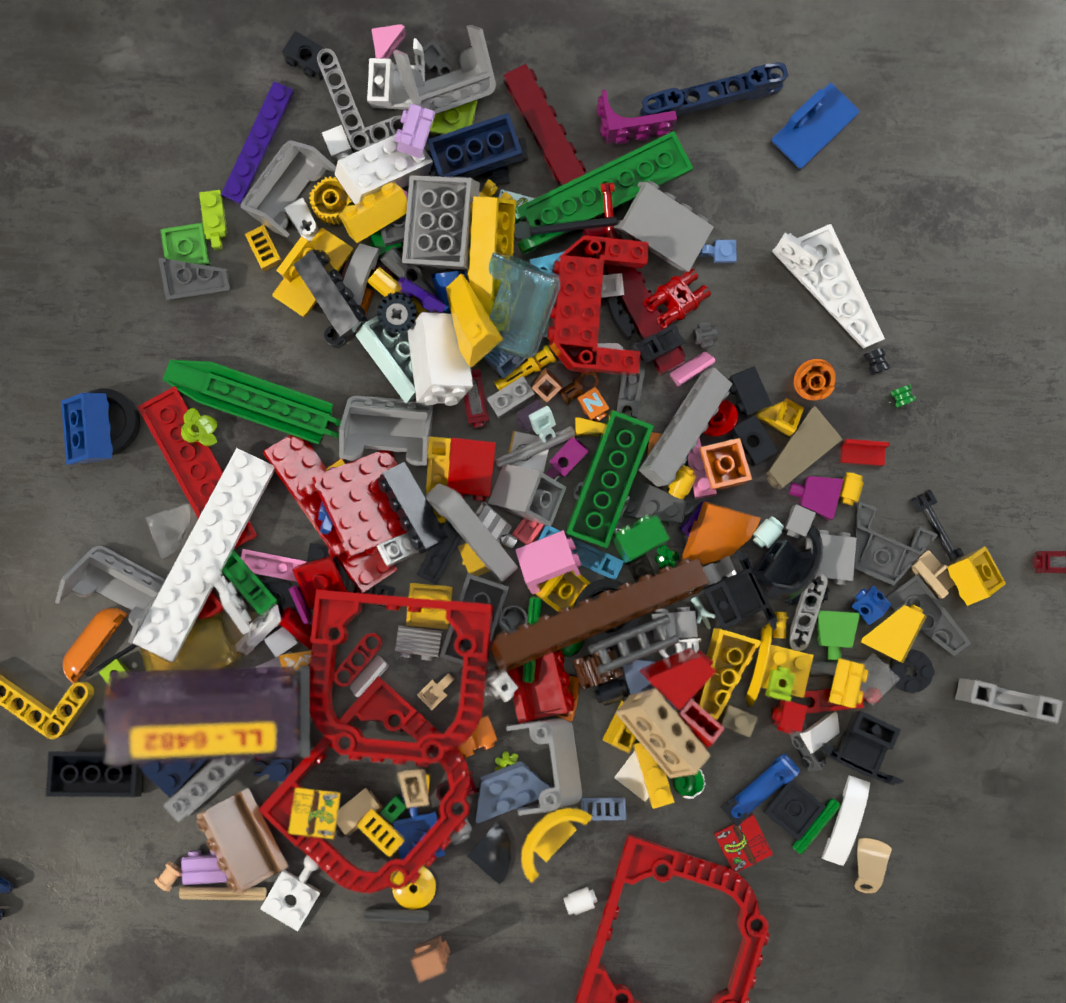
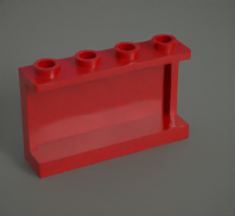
M561 650L536 659L535 676L532 683L523 682L522 680L524 664L506 671L507 675L518 687L513 692V701L519 724L552 715L569 713L574 710L575 700L573 694L569 691L570 679L568 673L564 670L563 663L565 659Z

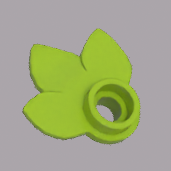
M196 408L189 409L184 414L185 424L182 426L181 431L183 439L190 443L198 441L204 446L216 444L217 439L212 433L217 428V421L208 415L201 416Z

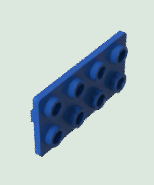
M829 83L823 90L819 89L789 118L787 124L772 138V142L799 169H802L859 114L860 110L832 83Z

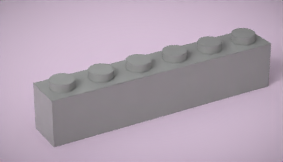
M715 367L701 373L639 469L657 487L669 485L675 480L676 472L687 461L686 456L696 447L697 439L708 428L707 423L718 412L719 404L729 395L728 390L732 383Z

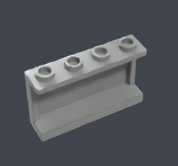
M649 180L647 182H639L637 185L640 188L624 219L617 220V225L614 228L634 241L649 242V251L675 268L689 272L714 226L708 223L709 219L701 214L696 215L691 212L692 208L690 206L676 202V197L668 192L663 193L658 190L659 186Z
M253 753L220 754L163 806L177 822L181 821L186 815L190 816L254 758Z

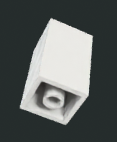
M422 312L414 322V325L408 330L416 401L426 405H434L436 403H445L447 406L456 405L472 388L473 383L471 369L459 350L452 315Z

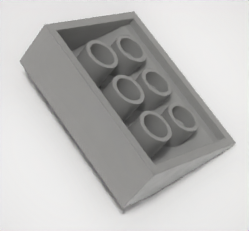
M410 175L402 263L469 270L470 226L472 225L471 204L473 197H479V182L472 178Z

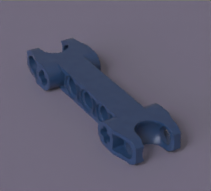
M781 62L764 64L751 68L747 73L684 89L671 88L648 95L642 100L643 108L640 110V116L676 111L678 118L681 115L743 99L756 100L778 93L784 86L782 82L788 77L786 65ZM778 68L783 72V76L771 73V70ZM778 84L777 88H775V89H771V88H770L771 86H774V85ZM735 86L739 91L732 92L729 87ZM714 91L718 94V97H711L708 92ZM693 96L697 98L698 102L692 103L688 100V97ZM656 100V102L647 105L648 101Z

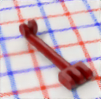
M601 183L605 218L613 217L612 192L615 191L614 183ZM614 226L606 227V238L615 239Z

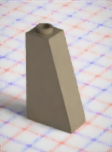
M816 406L806 413L796 431L791 435L767 470V480L772 487H777L779 490L785 487L842 440L841 436Z

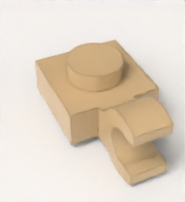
M448 673L439 683L432 679L417 696L433 710L448 695L444 689L455 678Z

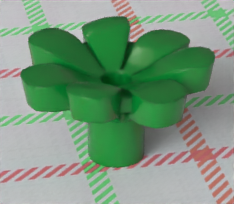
M661 545V547H657L659 555L654 557L656 563L661 562L659 566L661 570L668 566H671V568L675 566V561L679 559V554L674 552V550H669L667 545Z

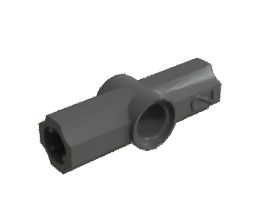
M395 246L382 256L380 260L397 277V282L401 276L408 279L406 274L409 272L412 275L413 283L437 296L436 290L424 279L421 270L417 266L402 263L403 255Z

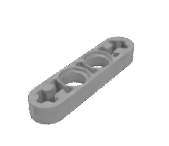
M821 570L817 572L814 578L816 579L819 576L822 580L817 582L815 587L819 592L813 590L814 582L812 581L806 590L801 593L788 635L789 644L795 651L806 649L810 642L828 582L826 575ZM813 595L817 599L813 605L805 604L806 597ZM807 615L810 617V622L807 625L799 624L800 617ZM799 630H801V638L803 641H799L798 644H796L794 639H798L800 634Z

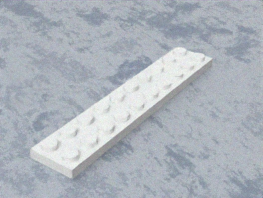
M236 448L132 643L174 663L214 587V584L205 581L203 573L210 566L218 567L222 572L275 472L273 465Z

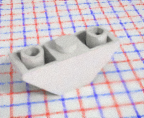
M408 533L377 545L387 566H393L419 553L412 546L411 537Z

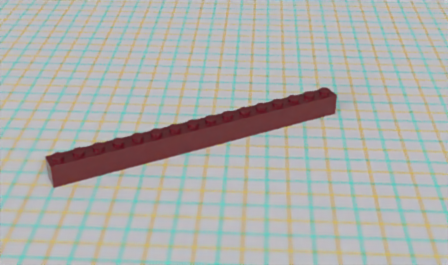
M524 64L504 74V84L559 187L585 175L586 168L581 160H577L575 156L577 152L573 143H568L565 137L567 133L564 126L558 124L555 119L557 117L555 109L552 105L549 106L545 100L547 95L543 87H538L536 83L537 76L534 70H529L527 64ZM605 214L596 219L605 218ZM606 227L582 229L586 236L606 238ZM615 231V239H623V240H624V238L622 237V235H621V234L617 235V233H616V231ZM604 265L603 270L606 275L622 273L624 295H620L618 298L629 319L633 320L634 328L641 341L664 330L665 328L660 326L664 323V320L661 323L657 321L658 316L662 315L663 311L657 308L654 311H650L647 308L652 303L647 306L644 304V300L653 295L651 290L647 291L644 285L646 281L641 271L637 272L636 268ZM679 346L652 362L659 375L662 376L683 365L686 355L682 347Z

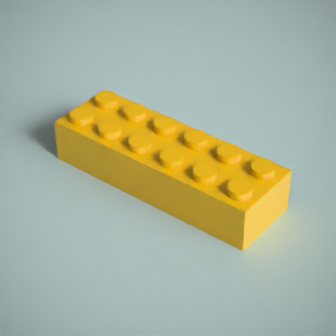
M473 197L471 204L472 225L470 226L471 247L469 248L470 268L467 274L469 285L498 331H509L516 200L495 197Z

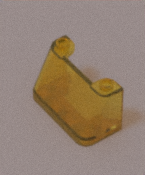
M222 612L194 623L174 663L142 647L140 648L154 696H160L179 689L211 672L242 660L240 652L236 651V643Z

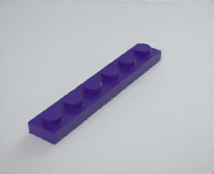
M273 82L222 191V197L241 205L294 94L293 89Z

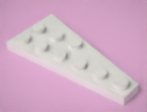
M831 224L798 238L802 241L800 244L802 248L807 244L818 250V253L821 255L811 272L782 255L775 248L772 250L780 261L863 349L885 339Z

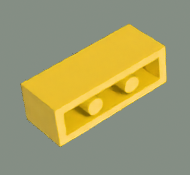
M395 182L388 183L378 192L365 196L356 205L347 207L339 216L349 236L358 243L405 215L408 200L400 186Z
M640 741L633 742V748L652 808L674 803L664 770Z

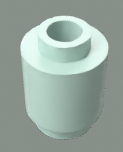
M771 516L769 519H765L755 530L753 541L762 549L764 546L769 548L782 534L784 526Z

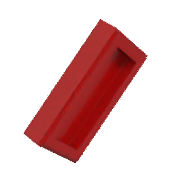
M287 607L282 613L279 624L309 650H312V643H310L312 626L304 624L301 616Z

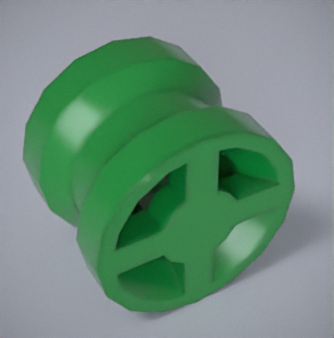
M911 384L890 392L891 396L895 397L896 408L917 400L916 396L912 395Z

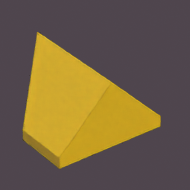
M785 398L784 401L756 414V416L763 424L789 437L796 431L804 407Z

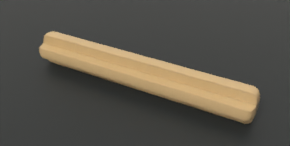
M182 886L179 890V898L190 900H265L267 898V888L251 887L246 892L236 895L235 892L232 893L229 887Z

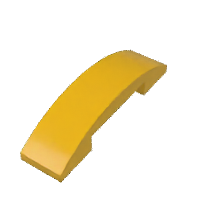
M429 436L426 494L438 483L447 487L451 438ZM433 511L438 521L444 523L445 517Z

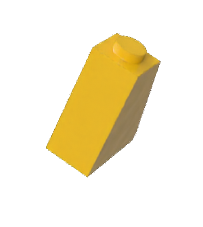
M913 604L910 607L902 606L863 637L861 642L904 663L926 619V616L922 614L923 609Z

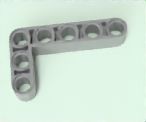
M327 48L319 51L317 55L318 65L353 150L358 152L396 135L397 131L394 130L393 124L396 121H401L402 116L400 115L369 127H364L334 51ZM324 55L332 56L333 62L330 65L322 64L321 59ZM334 75L341 78V83L338 86H333L329 82L330 78ZM347 96L350 100L349 104L344 107L340 106L337 103L338 98ZM349 116H354L357 118L358 123L354 127H349L346 124V119ZM379 128L383 129L386 133L385 137L381 140L376 139L373 135L374 131ZM356 137H364L366 144L363 147L355 146L354 139Z
M438 483L424 496L431 509L447 518L499 582L503 583L518 569L514 561L456 491Z

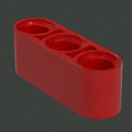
M369 633L361 639L334 673L333 679L338 686H349L357 679L382 648V637L377 633ZM375 637L378 640V645L375 649H370L367 646L368 638ZM357 653L364 657V662L361 666H357L353 662V657ZM347 671L349 673L350 679L347 683H343L339 679L340 672Z

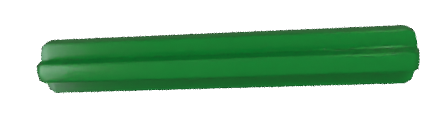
M530 597L528 623H530V626L538 623L540 618L542 601L540 597ZM536 660L524 664L523 682H534Z

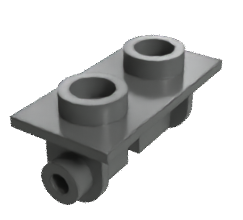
M806 725L802 727L801 732L795 731L794 735L789 734L793 746L798 750L802 763L809 772L822 770V767L827 765L825 762L827 759L821 748L814 753H810L800 736L802 732L808 729Z

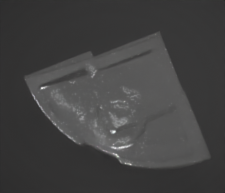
M187 503L145 516L146 523L161 559L172 554L183 543L181 539L190 526V511Z

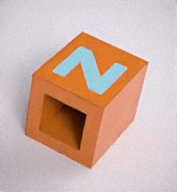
M596 387L577 398V402L588 420L599 422L607 417L606 413L609 411V407Z

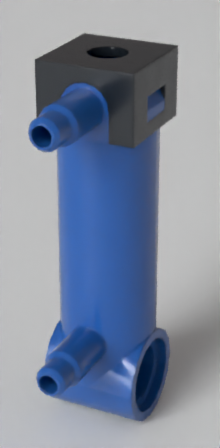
M784 753L775 759L766 771L734 798L731 797L720 807L736 826H739L749 817L748 814L783 784L795 778L801 770L788 754Z

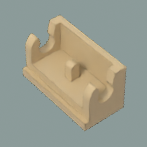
M365 788L338 810L337 825L345 835H351L358 829L356 826L357 822L371 808L378 813L384 807L372 791Z

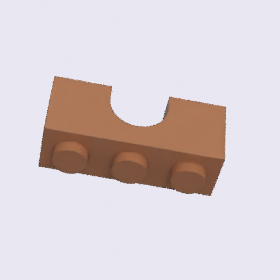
M441 936L418 944L415 947L416 954L412 956L411 961L419 982L443 973L446 970L451 952L447 941H443Z

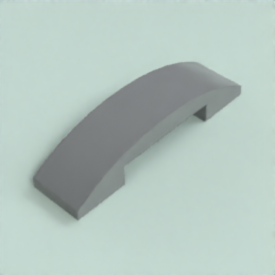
M364 244L358 245L343 280L345 286L353 292V298L360 306L371 269L375 270L380 249Z

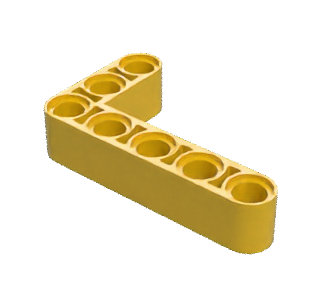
M0 674V687L4 686L6 689L5 696L0 695V705L49 739L65 736L94 695V688L90 683H75L68 689L54 711H52ZM80 686L85 689V696L83 698L78 695V688ZM19 698L24 702L22 709H19L17 706ZM67 704L73 709L70 716L65 713ZM37 710L40 711L42 715V718L39 722L34 717V714ZM54 723H57L60 727L58 734H55L52 730Z

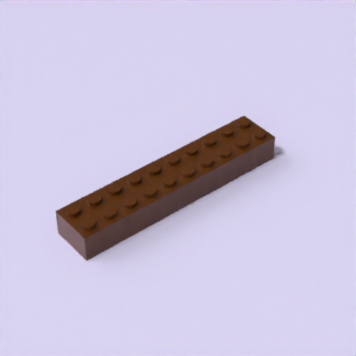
M690 558L679 562V566L673 569L671 566L661 569L656 576L652 577L651 574L641 577L636 584L632 585L631 582L621 585L616 592L612 593L611 590L601 593L596 600L592 601L591 598L583 600L574 609H571L570 606L563 608L554 617L546 615L539 618L538 623L530 626V623L519 626L517 628L518 631L510 634L507 631L497 635L491 651L500 672L504 673L700 593L709 583V580L699 559L693 561Z

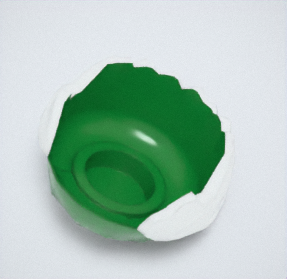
M700 769L696 774L674 777L672 781L675 791L686 799L695 798L705 788L704 775Z

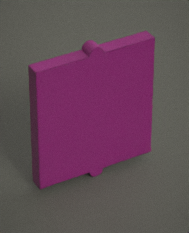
M292 586V588H289V591L304 624L311 625L313 622L311 609L308 608L300 587Z

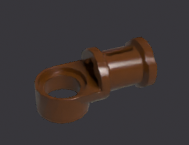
M595 372L582 373L574 378L572 383L559 390L558 392L566 405H569L570 401L579 395L585 394L594 387L597 388L599 385L598 375ZM588 375L593 376L596 380L592 387H587L583 383L584 378Z

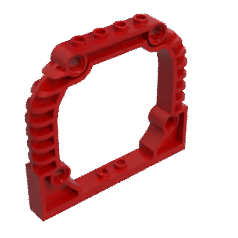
M316 590L309 668L310 717L313 723L325 737L333 741L335 751L339 754L349 755L350 760H362V756L371 757L372 762H384L385 758L393 759V764L406 765V761H415V766L428 767L429 763L443 760L448 751L461 746L473 735L482 717L494 606L480 603ZM363 604L387 606L386 610L399 611L400 607H407L408 612L421 613L422 609L446 611L445 619L452 625L458 635L454 648L459 655L463 656V673L457 716L444 734H426L418 742L365 738L363 732L356 726L339 722L332 705L336 650L338 645H342L347 641L349 634L346 627L356 616L362 613ZM338 628L340 637L333 640L331 632L333 629ZM469 639L472 642V648L464 652L461 644L464 640ZM344 737H348L351 741L348 749L342 747L341 742ZM432 745H436L439 748V755L436 758L429 754V748Z
M379 676L339 719L341 724L352 725L357 718L363 722H383L385 728L389 731L399 733L404 730L417 742L426 734L441 733ZM398 715L401 720L400 724L397 727H392L390 720L393 716ZM324 736L310 751V757H305L258 811L296 847H299L336 883L348 890L359 893H373L389 887L398 890L405 888L410 883L414 885L422 876L420 871L424 866L429 867L436 860L435 854L440 848L444 850L452 841L450 839L451 835L455 831L459 833L467 824L464 820L470 814L471 809L470 804L466 801L470 788V775L464 756L458 748L448 751L444 759L439 761L447 773L450 790L440 803L439 811L441 818L404 860L396 859L389 861L378 872L362 870L351 863L326 838L289 833L295 789H305L300 782L316 764L320 765L327 758L326 753L331 747L334 749L333 741ZM432 745L429 748V753L436 758L439 755V748L436 745ZM456 803H461L464 806V811L459 816L453 812V806ZM397 871H400L404 876L401 884H397L393 880V875Z
M628 834L575 1003H643L633 999L628 986L624 984L615 985L609 977L605 966L600 965L599 961L605 942L610 941L613 928H610L612 920H616L619 914L620 907L617 904L624 882L633 885L651 876L659 882H667L673 875L719 889L733 897L738 903L740 909L737 916V926L743 937L727 989L715 994L711 1003H749L750 988L753 989L756 983V976L754 975L756 967L761 966L763 959L761 951L763 945H767L770 935L768 933V921L759 912V904L753 889L740 874L728 867ZM665 864L667 865L666 873L662 875L656 873L657 866ZM754 919H760L761 925L756 929L751 928V922ZM624 993L627 995V999L624 1002L616 1001V996Z

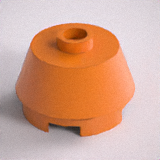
M812 359L805 361L798 367L795 373V390L804 399H825L835 388V370L825 360Z

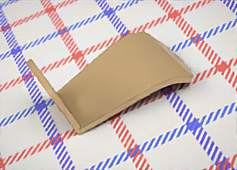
M872 838L858 839L857 859L859 878L855 882V888L862 893H875L882 886L889 856L892 851L888 844ZM868 884L871 885L873 888L865 889L862 888L860 885Z

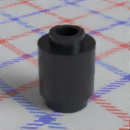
M617 679L598 685V690L595 691L598 703H603L604 706L622 701L624 697L628 696L624 681H618Z

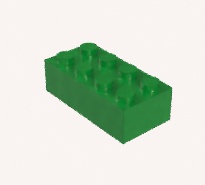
M650 514L634 523V528L628 525L619 530L614 535L615 539L612 541V544L625 564L670 538L657 515L651 518Z

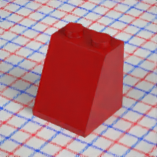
M452 438L447 487L456 491L463 499L464 496H473L475 501H486V498H490L496 443Z
M689 648L643 667L639 672L680 710L714 675L716 670L712 667L714 662L700 650L695 652Z

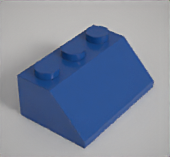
M80 393L62 400L61 409L66 465L101 462L111 459L113 446L110 439L111 424L108 417L109 403L107 395L105 393Z

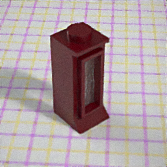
M480 369L471 370L473 386L464 396L468 425L473 426L474 429L486 427V423H490Z
M1066 551L1035 552L1032 561L1035 573L1066 574Z

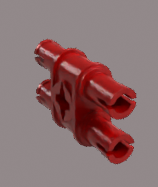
M693 268L680 276L671 277L669 282L660 285L656 293L644 300L645 306L652 303L647 308L650 311H654L662 303L669 309L657 318L658 323L666 320L660 325L662 328H667L676 320L684 319L685 315L698 309L699 303L711 296L710 289L703 293L708 288L706 285L700 286L693 293L687 287L698 279L697 272L690 276L695 271Z

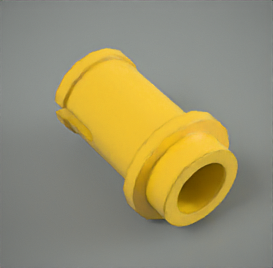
M774 611L778 622L776 629L773 631L772 638H786V619H789L787 612Z

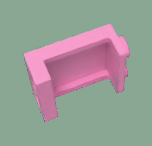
M564 530L516 549L525 582L532 595L540 592L539 583L572 570L576 576L580 575L578 567L582 564L578 554L573 553V550L576 549L572 537L567 538Z

